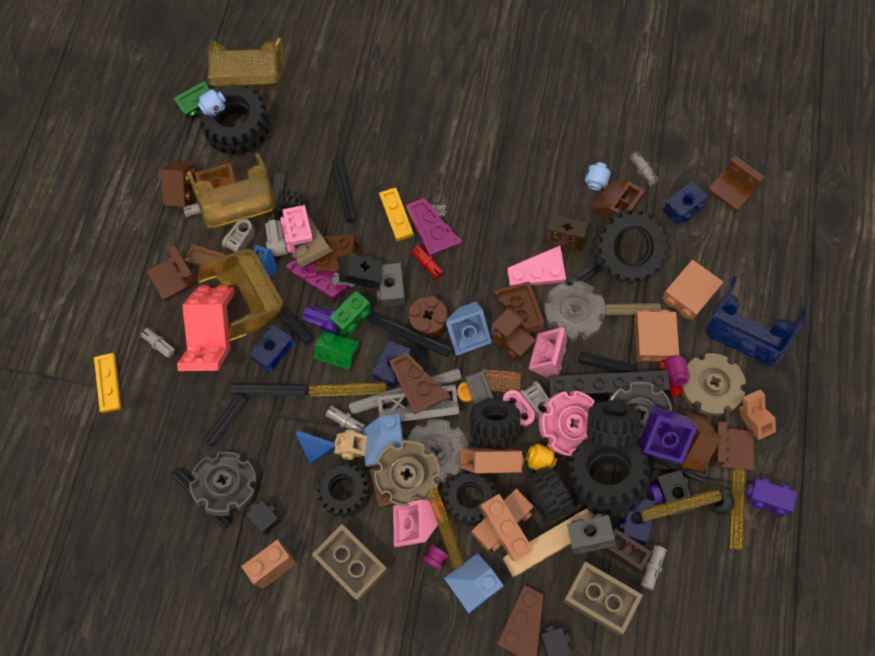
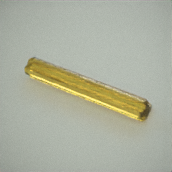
M385 382L309 386L310 396L380 394L387 391Z
M740 468L733 471L732 496L735 500V506L732 510L730 544L733 550L743 549L746 471Z
M430 489L427 491V495L454 569L462 567L464 563L438 489Z
M716 489L642 509L640 514L643 521H648L718 502L722 499L720 491Z

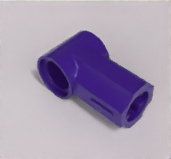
M311 305L305 308L302 318L304 322L318 326L323 331L336 334L339 329L338 325L330 319V316L335 311L328 310L327 312Z

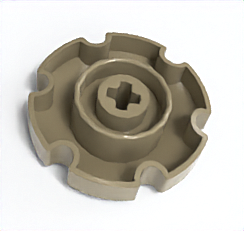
M707 353L702 357V360L697 357L692 359L687 365L690 375L689 382L681 386L685 401L690 406L693 404L697 405L699 408L698 412L708 416H721L724 413V409L728 412L733 411L745 396V392L741 390V387L746 384L742 370L736 363L730 365L727 362L728 357L721 354Z
M402 439L400 446L391 443L383 449L376 461L381 466L380 469L374 471L376 486L381 494L389 493L391 496L389 501L396 505L410 506L407 503H412L415 499L427 500L438 487V482L434 480V477L440 476L439 460L433 451L425 452V444L414 439ZM406 468L410 469L411 474L409 477L405 476L404 471Z

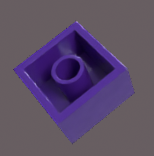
M653 406L638 443L644 450L643 453L682 464L697 430V425L691 417Z

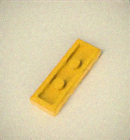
M393 188L380 192L379 196L396 241L414 236L397 189Z
M111 353L94 357L100 412L105 413L122 409L115 354Z

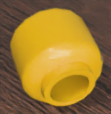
M535 444L529 447L525 461H527L529 468L539 471L546 466L553 469L557 458H555L554 451L549 447Z

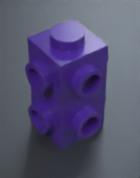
M758 478L748 483L745 490V495H747L746 502L751 503L752 507L761 510L765 508L772 510V513L778 516H785L794 511L798 492L791 490V487L782 484H772L770 480L765 478Z

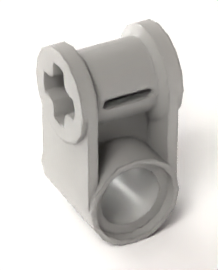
M247 219L238 220L231 231L224 237L222 247L225 249L229 248L237 256L242 255L255 236V230L250 221Z
M535 381L532 386L525 390H520L519 393L534 410L535 417L539 420L540 414L546 412H541L538 408L544 406L549 398L544 393L541 385Z

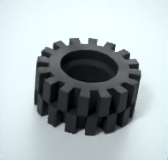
M282 189L278 192L274 206L278 212L283 214V209L305 205L307 213L310 201L306 195H301V192L296 193L295 190Z

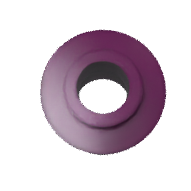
M679 355L671 356L666 361L670 381L675 386L687 384L690 375L686 359Z

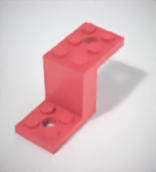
M201 285L184 302L182 306L187 350L177 363L178 371L219 370L231 350L227 305L235 295L234 287L219 285L217 288H210L208 285Z

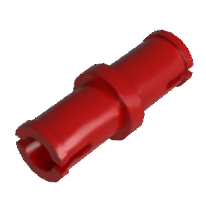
M421 245L416 246L420 253L415 248L411 253L420 261L423 269L426 268L435 280L439 279V275L442 276L444 271L435 263L433 256H429Z

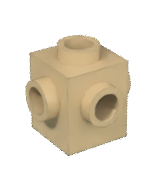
M346 430L345 433L337 434L334 454L342 456L344 460H354L355 457L365 456L367 436L359 434L354 430Z

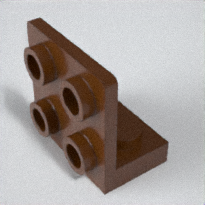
M734 156L722 174L709 186L708 191L737 211L757 190L764 176L737 156Z
M354 235L323 236L333 251L315 260L314 269L316 271H339V259L348 253H356L360 256L361 244Z
M175 245L168 248L171 253L168 256L169 259L147 270L150 279L164 301L197 283Z
M718 422L713 428L721 437V440L712 455V467L752 471L754 469V432L727 428V422Z

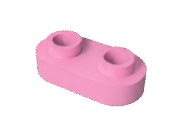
M510 390L506 392L503 401L514 399L516 401V408H519L521 415L528 416L527 420L520 419V426H530L535 418L534 410L518 391Z

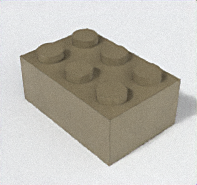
M343 524L312 554L358 602L388 572V569Z
M584 562L562 602L617 635H622L643 595L591 564Z

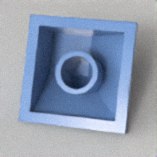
M477 302L459 307L445 321L456 356L492 343L483 309Z
M399 414L378 417L362 430L363 435L367 436L365 466L379 465L376 461L383 449L389 444L401 445V441L404 438Z
M478 553L444 578L468 613L472 612L503 588L501 581Z

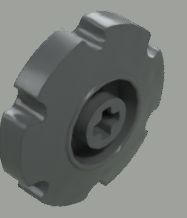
M632 380L628 382L629 385L626 389H623L621 386L617 387L610 395L608 402H620L641 410L640 439L652 407L672 411V406L669 398L661 388L653 390L654 385L649 381Z
M217 452V456L213 459L209 458V456L203 458L192 471V476L195 480L189 483L193 501L198 507L205 505V511L208 514L228 516L232 509H237L238 511L244 509L254 497V489L251 488L257 484L254 468L249 461L241 462V457L237 453Z

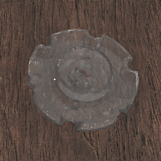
M573 281L571 286L563 282L554 287L548 294L547 299L550 302L544 305L545 321L548 327L564 328L567 340L576 341L578 336L588 339L596 334L602 326L603 322L600 321V318H604L606 314L603 297L601 294L595 295L593 293L594 287L585 282Z
M433 419L427 421L426 427L423 428L418 425L410 432L407 439L423 442L425 444V452H434L435 448H439L440 452L436 456L439 460L441 471L440 476L434 477L438 485L445 484L448 476L459 475L460 471L464 470L460 468V449L469 448L466 436L460 428L453 430L450 428L449 421Z

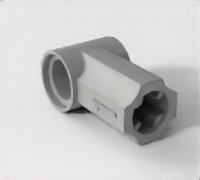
M270 220L265 224L268 240L266 242L267 249L271 250L273 257L288 255L281 221Z

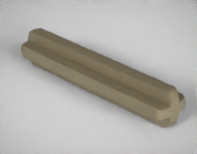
M605 304L604 313L605 315H636L637 311L644 309L651 312H659L661 304Z

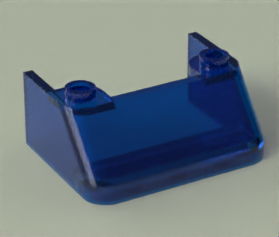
M733 276L708 324L707 334L710 338L766 365H777L803 326L806 309L802 308L794 323L787 320H779L770 329L736 313L739 301L735 296L731 295L737 277Z

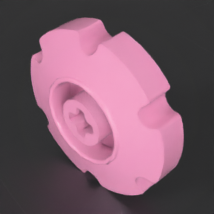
M571 391L569 396L567 392H560L546 401L544 406L547 411L539 416V430L542 437H548L549 443L547 446L551 450L561 455L571 456L573 451L576 452L579 444L584 445V440L589 438L586 432L588 410L594 404V400L579 391Z

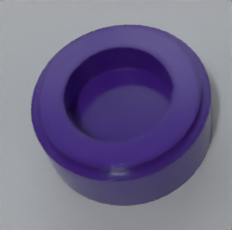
M655 483L649 485L647 492L652 504H661L663 497L660 488Z

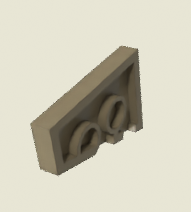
M308 215L313 241L295 245L297 264L301 267L333 251Z

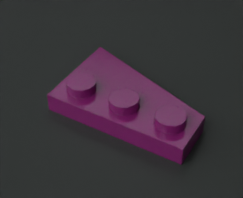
M425 198L407 204L408 212L429 256L463 242L451 231L449 225L443 222L439 214Z
M296 258L285 266L287 270L332 300L348 290L347 285H334L333 276H335L334 273H337L336 271H316L314 269L315 261L301 267L297 264Z

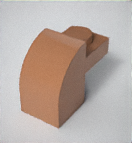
M757 390L744 396L743 405L739 407V411L748 430L753 431L754 436L758 440L775 433V417L765 407V394L761 390Z

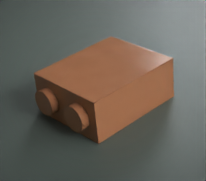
M692 259L665 291L662 299L668 306L678 310L684 318L693 321L719 290L723 281Z
M647 309L637 311L634 317L636 362H661L669 359L671 356L679 355L676 312H670L669 310L651 312Z
M506 447L503 449H460L461 469L473 473L522 472L524 464L522 451Z
M276 540L241 567L254 585L264 589L295 566L297 562L287 547L279 540Z

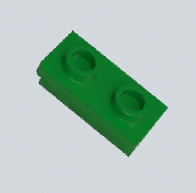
M205 81L174 98L185 118L188 116L190 118L194 117L199 113L198 110L201 109L198 105L200 102L199 97L209 91Z
M355 291L330 316V319L338 325L340 333L346 337L349 333L352 334L356 331L358 324L362 320L365 321L369 313H371L370 302Z
M323 331L315 344L314 359L350 369L352 358L359 348V341Z

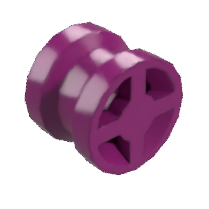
M430 545L429 553L427 556H424L423 561L440 571L442 569V562L448 558V554Z

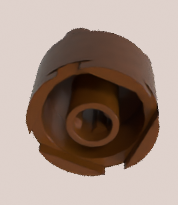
M434 296L423 297L410 306L409 322L411 330L433 340L438 339L444 334L447 327L445 322L447 320V309L440 300Z

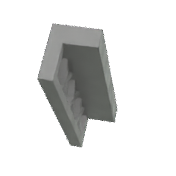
M440 386L446 392L452 391L453 400L443 401L415 415L410 405L405 406L401 403L405 397L403 391L377 395L379 417L399 414L401 421L459 414L456 386ZM390 399L395 402L391 408L383 409L382 400Z

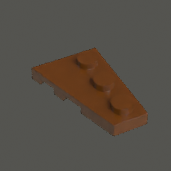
M525 585L523 586L498 640V646L517 656H537L543 594Z

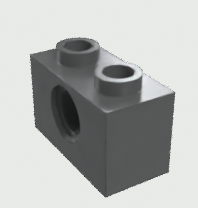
M401 263L382 265V282L380 283V289H377L378 301H382V307L405 305ZM388 283L394 284L392 287H386L385 285Z
M598 514L593 516L592 519H575L570 524H567L572 550L575 555L616 546L609 515ZM590 529L597 531L592 537L586 536V532Z

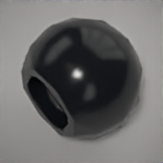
M722 489L715 490L708 498V506L716 515H728L735 506V500L728 491Z

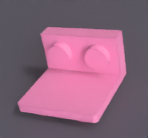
M305 205L283 209L284 217H280L288 253L292 252L293 258H296L294 245L313 241Z

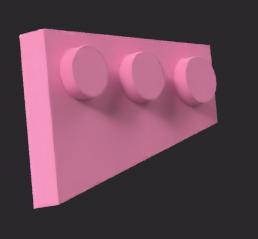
M555 247L507 269L509 286L528 281L531 286L565 282L566 276L561 247Z

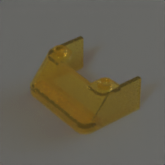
M277 38L275 44L274 42L263 43L260 49L225 50V47L221 46V44H216V41H212L207 49L208 80L210 85L271 84L280 80L284 67L281 38Z
M259 153L255 154L257 166L248 171L249 179L213 189L212 184L208 181L195 183L191 171L187 172L205 226L215 228L275 209L274 194Z
M244 249L199 264L198 282L217 277L221 285H228V287L237 285L252 312L243 319L231 322L228 334L229 341L258 331L281 311L283 301L253 250Z

